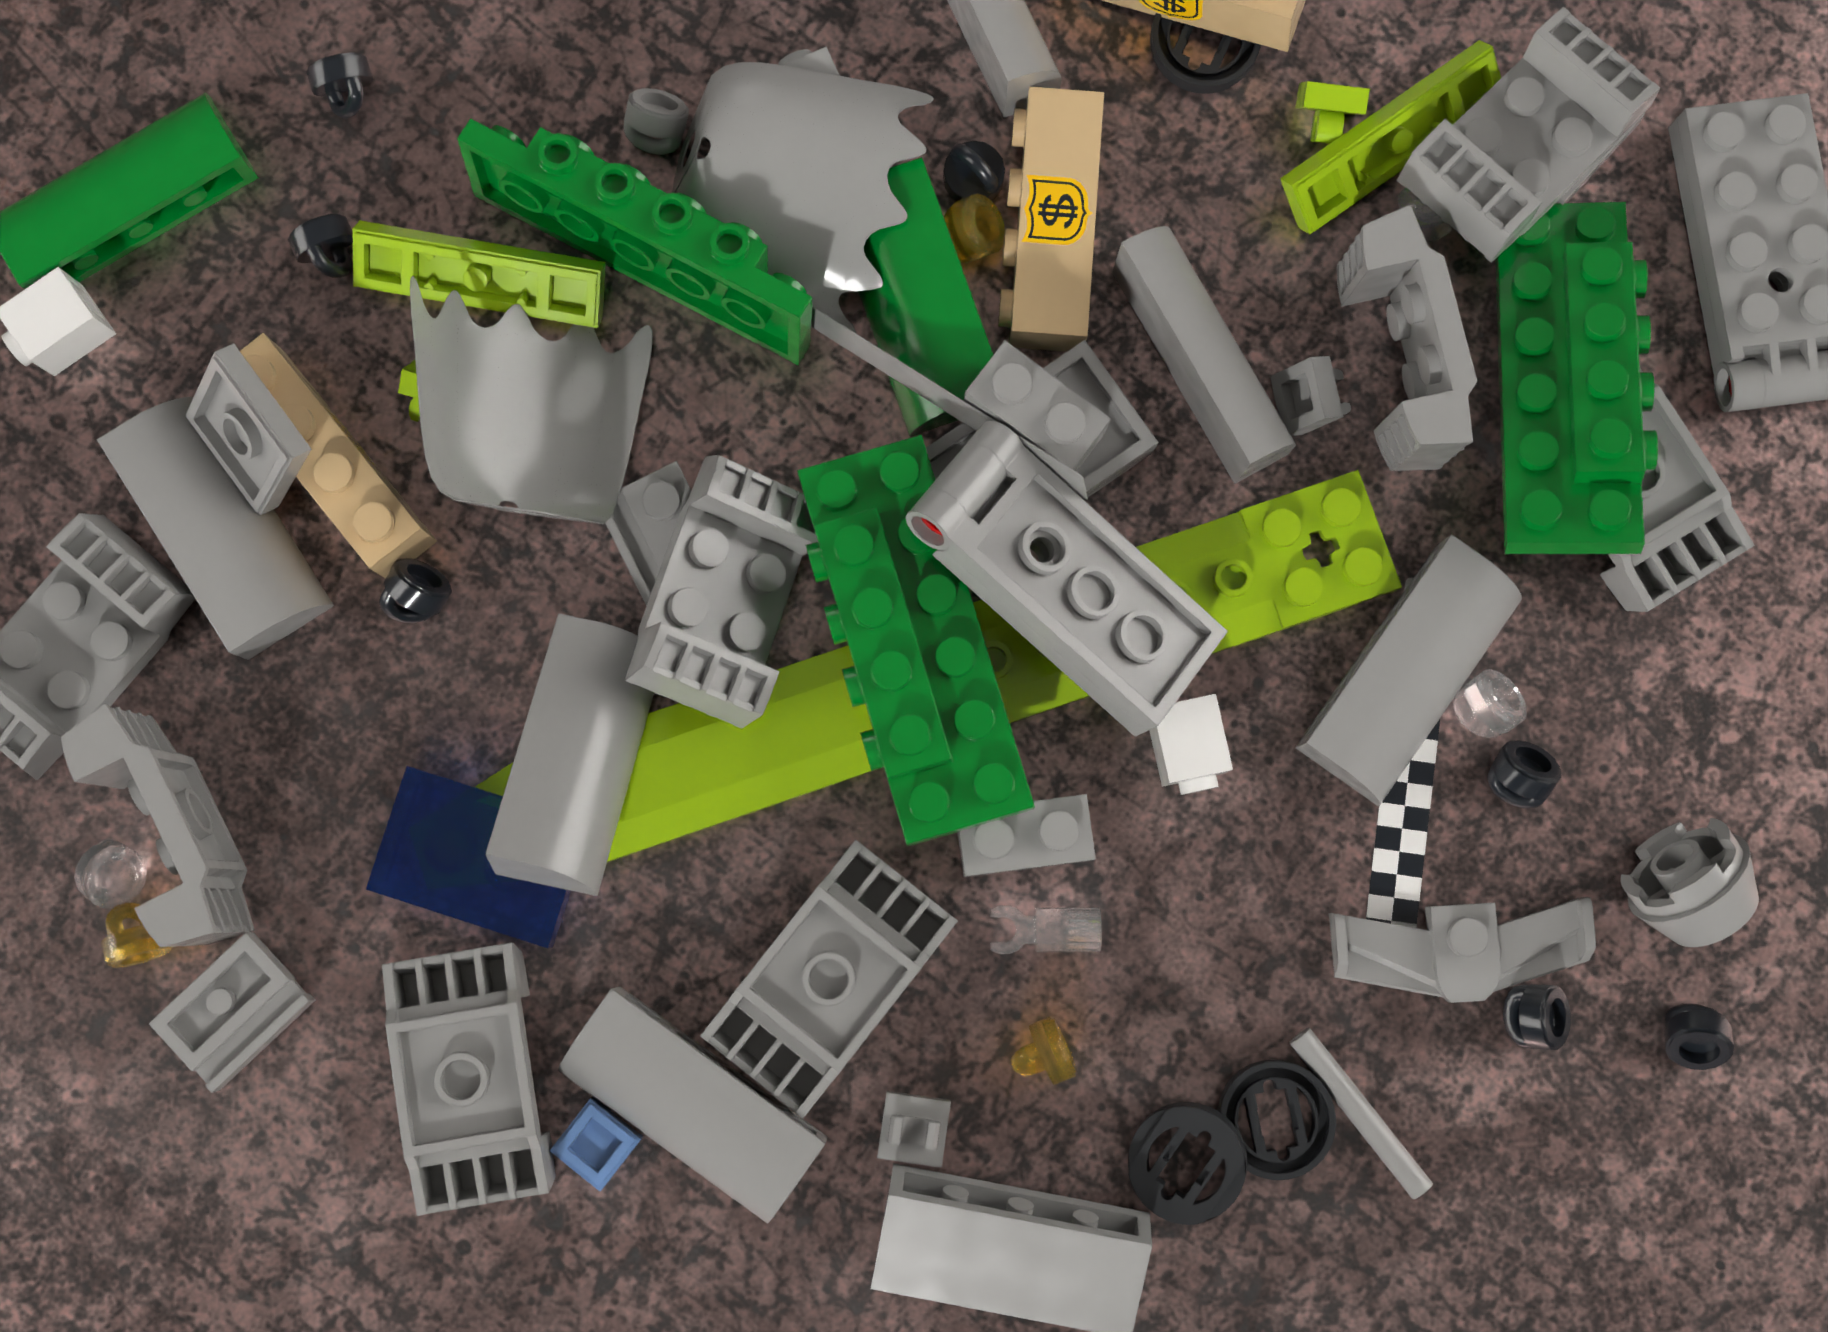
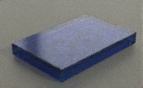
M406 766L366 890L545 948H553L571 890L505 877L494 873L485 854L503 795L415 767Z

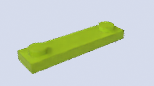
M1478 40L1281 177L1280 180L1298 228L1308 234L1318 230L1401 172L1416 147L1444 119L1453 125L1502 78L1493 46Z
M361 220L352 228L353 287L410 296V279L414 276L420 288L421 296L424 299L445 302L450 292L457 290L465 306L506 312L512 305L519 304L529 317L598 328L603 319L606 262Z

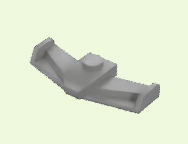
M1590 897L1572 899L1568 902L1501 924H1497L1495 903L1425 907L1427 930L1329 913L1335 978L1443 997L1449 1003L1485 1001L1495 991L1587 962L1596 949L1593 905Z

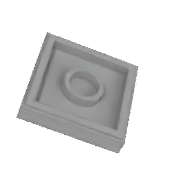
M233 343L215 351L187 410L186 417L255 512L261 516L279 507L312 449L236 345Z

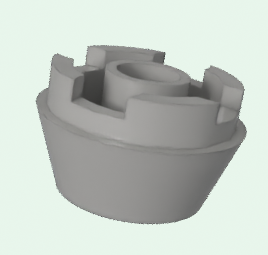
M1710 818L1707 828H1699L1687 832L1683 824L1679 822L1654 834L1635 850L1641 862L1633 870L1632 874L1621 875V885L1628 895V906L1631 912L1677 944L1685 947L1707 946L1734 934L1750 920L1759 902L1748 844L1742 837L1732 834L1724 822L1715 818Z

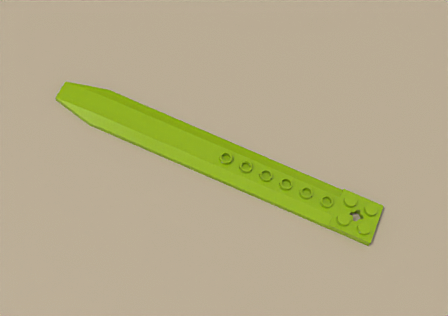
M1359 470L1241 509L1239 512L1136 547L1228 631L1212 654L1381 597L1402 588ZM1319 534L1323 541L1330 540L1335 551L1329 555V566L1321 567L1317 558L1306 560L1303 555V549L1311 544L1310 535ZM983 600L973 602L1010 724L1090 697ZM848 645L777 669L779 674L763 715L742 729L681 703L648 713L607 863L872 772L860 732L872 729L865 704L852 707L842 669L854 666ZM513 762L410 828L429 889L524 881L496 875L485 855Z

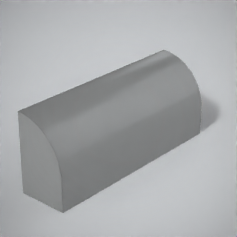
M947 0L1004 119L1014 115V108L1026 109L1029 87L1060 89L1062 77L1025 0Z
M1168 226L1155 227L1121 242L1112 273L1234 484L1289 455L1296 446L1295 441Z
M193 397L167 401L137 414L98 438L97 441L227 651L250 660L326 612L334 604L275 510L273 509L261 516L255 512L189 422L186 413Z
M1450 535L1437 544L1295 748L1375 805L1380 806L1521 602L1522 595L1518 587L1496 565L1455 536Z
M558 613L485 854L496 875L598 896L654 692L625 681L638 641L636 634L606 623Z
M620 986L612 988L572 1043L558 1068L561 1074L767 1224L796 1187L826 1144L828 1138L821 1131L800 1118L792 1110Z
M893 1163L871 1289L1091 1332H1133L1152 1250L1150 1213Z

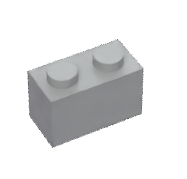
M1007 341L1003 342L965 391L964 401L995 421L1007 426L1017 435L1075 471L1080 468L1102 439L1111 420L1110 417Z
M1087 794L1033 801L1035 805L1033 810L959 831L958 840L963 877L1095 860Z

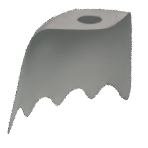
M739 62L723 66L711 75L680 152L672 193H682L693 198L703 206L706 214L723 223L737 222L752 229L762 239L763 244L768 246V274L783 273L797 280L806 289L807 294L813 297V307L856 333L853 324L845 317L840 308L839 297L845 292L872 290L882 287L883 281L881 276L865 256V242L872 233L879 229L901 224L907 219V212L892 194L888 185L887 174L889 168L896 162L920 157L926 153L924 144L900 123L898 115L906 108L931 103L934 98L927 93L909 88L791 66L761 62ZM695 132V138L690 155L685 166L683 167L684 158L689 142L691 140L693 133ZM706 137L711 143L710 151L705 158L697 159L702 138Z
M412 276L410 279V304L421 433L429 473L439 491L455 501L506 512L596 524L606 523L616 508L629 461L651 360L652 328L649 325L642 327L623 349L615 353H609L602 348L593 327L573 324L562 339L557 341L546 340L535 331L526 312L519 304L512 305L499 322L493 326L480 327L472 321L457 290L450 292L439 315L436 318H432L425 308L418 283L414 276ZM502 501H509L516 504L518 508L499 506Z

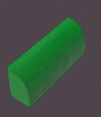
M205 92L1 210L0 254L19 286L24 289L57 267L61 268L76 281L81 282L259 177L213 100Z
M921 157L889 168L887 174L888 185L892 194L907 212V219L901 224L879 229L867 238L864 245L865 256L881 276L883 285L877 289L858 291L877 346L964 401L965 391L992 358L993 352L923 158ZM888 376L910 437L958 421L957 418Z

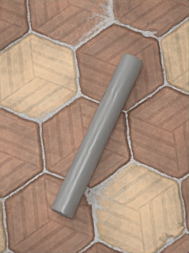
M1310 1027L1297 1034L1289 1044L1326 1087L1331 1097L1410 1197L1416 1199L1427 1192L1433 1185V1182Z

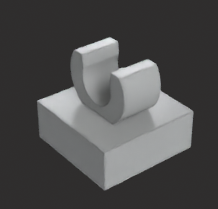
M1330 356L1309 357L1270 376L1278 414L1291 436L1308 433L1344 417L1343 415L1351 411L1350 403H1340L1336 382L1343 380L1344 375L1341 370L1332 368Z
M887 1091L877 1158L942 1168L951 1101L948 1099Z

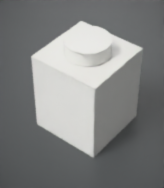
M59 267L0 306V319L8 329L6 333L1 335L7 348L24 366L34 363L53 376H56L116 335V332L83 285Z
M1216 694L1176 702L1159 726L1149 730L1162 787L1179 784L1181 795L1219 787L1216 775L1233 770Z

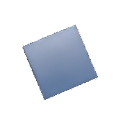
M592 1097L553 1145L550 1152L597 1190L601 1191L642 1140L643 1136L600 1101Z

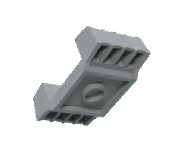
M1562 7L1535 32L1523 58L1453 125L1444 119L1416 147L1397 181L1414 193L1424 205L1426 204L1442 218V221L1453 227L1463 236L1465 241H1469L1492 263L1519 236L1525 234L1613 147L1619 138L1651 107L1660 87L1637 70L1632 63L1630 64L1619 55L1614 48L1594 34L1590 28L1570 14L1566 8Z
M1411 205L1363 225L1361 232L1355 237V241L1350 244L1349 250L1344 253L1343 259L1337 264V286L1341 307L1387 296L1390 297L1391 304H1388L1386 310L1388 328L1395 341L1401 340L1407 363L1402 366V380L1405 392L1410 400L1402 401L1373 430L1380 452L1390 471L1441 469L1452 457L1457 456L1458 452L1464 450L1467 445L1473 442L1468 396L1477 382V377L1446 260L1443 255L1428 247Z
M1654 383L1653 409L1651 412H1642L1643 430H1656L1658 436L1656 469L1646 470L1642 481L1645 545L1641 554H1608L1615 565L1600 574L1610 591L1626 611H1650L1755 546L1732 507L1730 492L1656 383Z
M720 455L706 456L704 458L690 496L679 514L638 629V641L625 681L726 721L741 729L763 715L779 671L765 666L802 555L807 554L805 545L818 542L803 493Z
M79 513L52 539L46 547L62 561L0 630V751L35 780H38L64 753L61 736L103 704L111 706L168 641L172 628L195 600L190 589L181 579L104 515Z
M103 704L63 734L61 741L64 757L74 782L117 789L128 787L138 809L146 816L151 815L161 838L156 840V848L162 862L172 874L177 875L179 873L183 884L134 908L143 926L159 947L209 945L253 932L255 929L241 888L247 868L194 758L176 752L153 716H143L139 712L135 714L131 710L123 711L120 707L112 708L108 704Z
M855 840L737 987L700 1037L803 1119L907 988L958 920Z
M511 942L382 964L386 1001L385 1027L403 1155L409 1169L417 1216L549 1193L556 1177L553 1153L550 1152L552 1148L550 1131L541 1132L521 1002L522 997L530 996L522 950Z

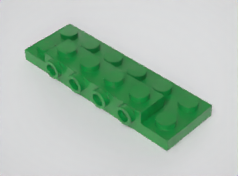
M470 118L457 140L475 197L598 261L606 262L607 266L799 366L810 347L813 297L808 295L806 289L792 277L778 272L773 275L768 274V246L763 244L762 239L752 229L737 222L723 223L706 214L703 206L693 198L682 193H666L650 185L647 177L630 165L624 163L610 164L594 155V152L588 145L572 135L553 134L540 127L528 147H526L525 143L512 131L499 125H494L490 129Z
M1626 202L1564 203L1563 205L1555 203L1525 234L1519 236L1495 259L1505 554H1641L1645 545L1642 481L1646 470L1656 469L1658 459L1656 430H1643L1642 412H1651L1653 409L1654 375L1652 372H1640L1639 355L1649 353L1651 321L1649 315H1637L1636 299H1644L1646 296L1648 281L1646 260L1633 259V242H1628Z
M922 435L797 470L818 541L805 545L816 583L829 579L835 599V604L824 607L834 645L847 641L854 666L842 669L852 707L866 705L872 729L860 732L871 771L884 767L907 847L1033 810L1035 805L969 588L932 555L937 549L926 545L918 539L906 522L907 513L935 481Z

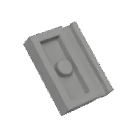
M677 461L622 487L616 508L611 518L605 523L646 606L679 514L692 491Z
M248 932L241 936L163 1009L149 1025L191 1071H196L207 1083L205 1085L206 1088L213 1093L220 1091L299 1017L315 1001V998L300 987L291 972L254 932Z

